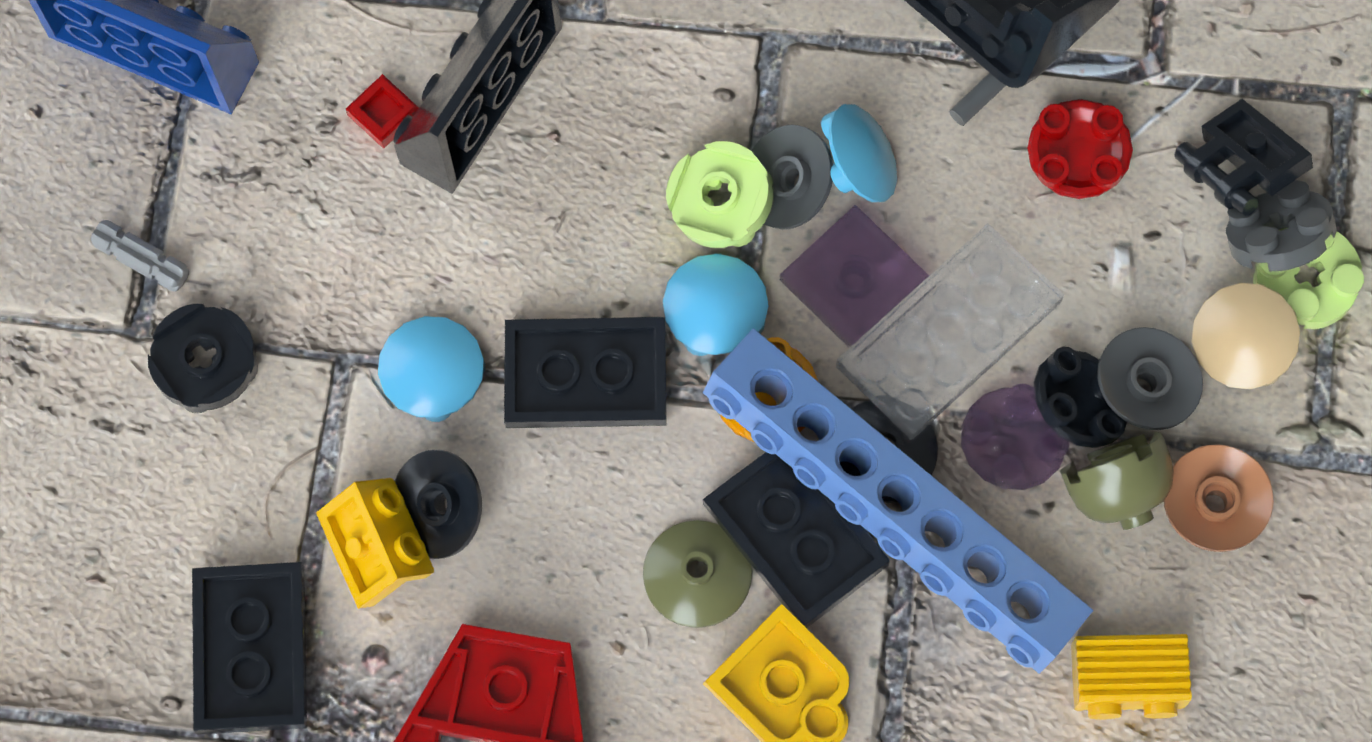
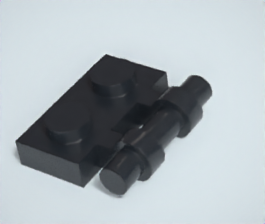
M1240 99L1201 126L1203 140L1206 142L1203 146L1197 149L1191 143L1183 142L1174 153L1175 159L1184 165L1186 175L1197 183L1204 182L1214 190V197L1217 201L1228 209H1237L1244 216L1251 215L1259 205V200L1249 192L1252 188L1259 185L1273 196L1313 168L1312 154L1244 99ZM1228 160L1237 169L1227 174L1218 165Z

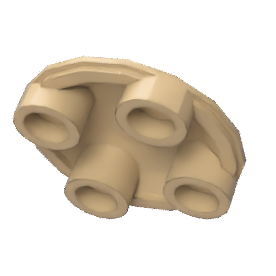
M1238 283L1218 290L1203 303L1194 319L1192 344L1197 361L1211 378L1231 388L1254 389L1274 384L1289 369L1298 353L1300 328L1295 311L1281 294L1261 284Z

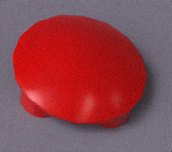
M1084 99L1050 104L1041 111L1038 121L1032 127L1027 147L1031 168L1040 182L1058 195L1075 199L1100 196L1117 186L1129 169L1133 152L1130 132L1123 122V115L1119 109L1112 105H1103L1099 102Z

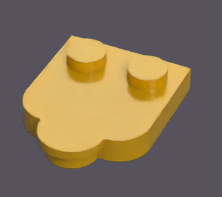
M782 604L703 683L761 742H841L847 733L848 716L845 708L840 703L845 698L849 689V676L845 666Z

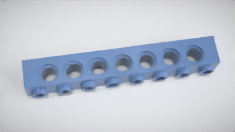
M754 328L713 371L703 394L709 398L710 404L721 416L736 420L751 433V437L758 447L769 454L779 456L793 468L795 476L801 483L811 489L821 491L835 503L837 511L843 518L850 523L863 526L877 538L879 546L886 554L894 559L906 562L920 574L922 582L928 589L938 595L948 597L963 610L965 618L971 625L981 631L990 632L1006 646L1010 657L1020 665L1031 667L1040 674L1056 658L1093 612L1092 608ZM763 392L769 394L774 398L777 405L770 406L762 403L755 393ZM797 427H807L813 430L819 440L811 441L804 438L799 433ZM840 462L852 463L858 468L861 476L847 474L842 469ZM882 497L894 498L900 503L903 511L897 512L889 509L883 502ZM925 531L934 532L939 535L945 547H937L931 544L925 536ZM968 567H976L981 570L986 576L987 583H980L973 579L969 574ZM1011 602L1023 605L1027 609L1030 619L1019 617L1013 611Z

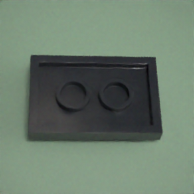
M665 317L505 320V427L667 426Z
M765 452L703 499L705 508L782 605L806 628L889 566V558L863 526L850 523L843 518L837 511L833 501L818 489H811L801 483L795 476L793 468L776 454Z
M302 562L192 568L193 731L200 735L306 729L305 572Z

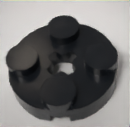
M204 304L183 306L167 315L158 324L152 336L154 341L150 348V356L148 354V368L151 377L158 389L168 400L184 407L189 412L202 413L228 405L247 389L249 383L258 372L254 339L243 320L233 311L226 308L205 307ZM200 345L205 351L212 348L216 349V354L211 358L213 363L207 368L201 366L193 368L189 365L195 359L192 350Z

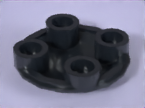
M1063 346L1054 351L1038 367L1033 384L1035 402L1044 421L1060 437L1076 446L1099 448L1112 444L1124 433L1127 422L1110 408L1101 393L1098 382V364L1100 359L1087 352L1076 351L1070 347Z

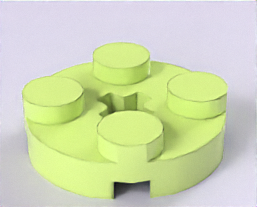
M715 141L704 145L706 149L698 151L692 157L688 153L676 164L667 183L666 200L668 208L672 212L673 220L690 240L699 245L710 248L741 247L747 245L754 238L755 232L765 223L771 211L773 203L771 175L751 150L734 142ZM722 183H728V191L732 194L727 202H723L720 206H714L713 200L708 197L709 191L719 190Z
M1337 231L1334 238L1330 234L1325 240L1327 250L1320 257L1306 264L1308 267L1316 268L1320 273L1317 277L1319 285L1316 287H1312L1308 281L1301 284L1296 281L1295 277L1300 271L1299 267L1285 271H1269L1267 263H1255L1253 284H1261L1281 294L1295 311L1298 325H1305L1303 329H1320L1340 320L1350 310L1363 286L1364 275L1358 253L1352 244Z

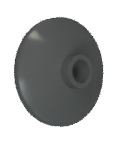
M800 125L780 126L765 134L751 151L771 175L773 182V203L764 225L783 230L793 229L807 223L823 207L832 187L833 181L830 171L833 159L826 142L813 130ZM799 175L798 182L794 185L795 179Z
M1148 327L1127 330L1116 336L1107 345L1099 360L1098 382L1105 401L1119 417L1134 426L1148 430H1164L1175 427L1185 421L1200 402L1203 391V378L1197 359L1181 340L1168 332ZM1137 379L1147 381L1151 387V392L1144 390L1138 384Z

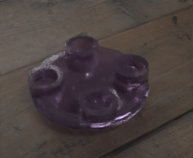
M1018 384L1012 388L1004 387L984 394L969 408L961 426V447L969 466L984 481L1002 489L1026 490L1045 483L1059 470L1069 448V441L1060 437L1044 421L1035 402L1034 387L1028 384Z

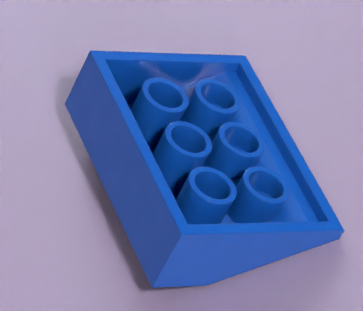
M29 0L49 38L231 115L259 64L258 57L248 35L232 26L224 25L222 29L205 23L201 15L184 6H177L176 10L160 4L159 0Z

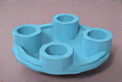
M843 104L835 111L822 117V131L829 140V146L835 162L830 171L835 186L843 193L853 190L857 195L870 202H885L894 194L896 188L897 166L891 144L878 122L867 111L855 104Z
M722 254L697 256L680 266L668 281L663 298L665 321L675 338L685 345L687 351L697 356L731 353L753 328L761 334L765 327V319L769 307L766 287L756 271L739 258Z
M424 316L404 323L388 337L379 355L378 376L384 394L398 409L415 417L426 418L431 422L446 420L451 413L457 412L473 399L483 380V373L485 371V362L478 341L463 325L446 317Z

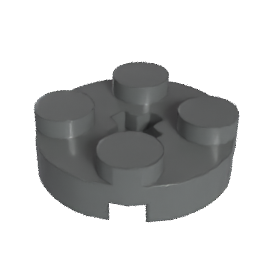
M1300 180L1293 181L1273 196L1267 192L1256 196L1259 200V205L1249 216H1244L1235 208L1228 209L1227 211L1229 222L1226 227V235L1231 254L1239 264L1253 269L1251 261L1267 263L1269 271H1285L1308 264L1327 250L1325 240L1330 234L1334 238L1337 231L1332 206L1329 201L1319 193L1310 191L1309 185Z

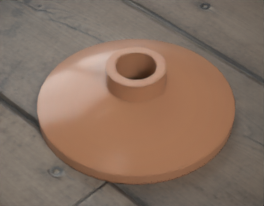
M1206 445L1191 450L1174 464L1173 485L1163 502L1169 522L1187 542L1208 551H1233L1250 544L1265 529L1273 510V490L1266 472L1249 454L1231 446ZM1209 495L1221 497L1224 501V509L1221 511L1209 509L1206 504V497Z

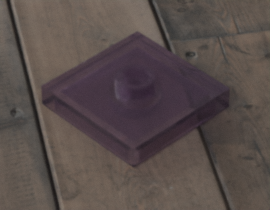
M854 205L780 274L779 280L852 352H855L929 283L930 276L860 208Z

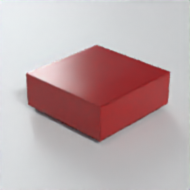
M382 74L346 108V113L384 149L394 140V135L402 120L408 115L413 117L419 107Z

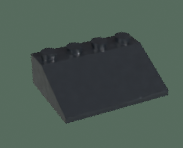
M558 0L482 1L477 13L478 21L469 34L463 32L457 38L450 52L451 61L442 75L436 73L428 81L422 94V101H424L413 117L411 115L406 116L398 126L394 135V147L400 165L453 194L561 31L562 25Z

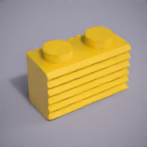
M1187 634L1075 636L1071 643L1074 710H1088V718L1098 720L1122 717V710L1143 709L1144 717L1152 719L1177 716V709L1185 708L1192 697Z

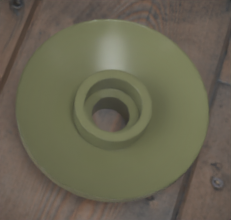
M686 521L668 528L653 542L644 561L643 580L651 603L665 618L686 627H709L725 621L742 606L751 586V564L720 525L709 521ZM693 561H702L706 564L708 571L704 576L694 578L687 572L688 565Z

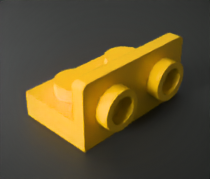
M392 478L356 481L316 512L358 609L375 606L406 581L424 579L434 573V567L426 552L425 545L412 521L403 496Z

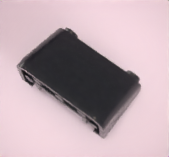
M1120 0L904 1L1001 83L1011 88H1019L1040 76Z

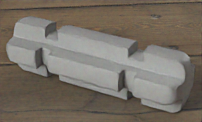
M109 220L101 221L92 233L91 242L95 248L109 256L113 254L116 256V260L149 279L155 277L158 280V284L170 291H178L189 275V270L183 262L172 256L166 258L162 250L130 232L125 234L120 226Z

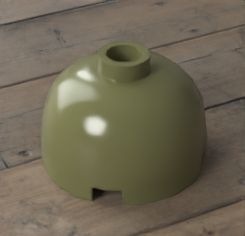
M1155 432L1149 444L1145 435L1142 434L1088 453L1087 457L1091 464L1078 471L1074 461L1060 470L1069 495L1076 507L1086 517L1100 523L1120 521L1123 530L1141 526L1154 519L1151 509L1166 499L1172 488L1174 475L1171 456L1161 432Z

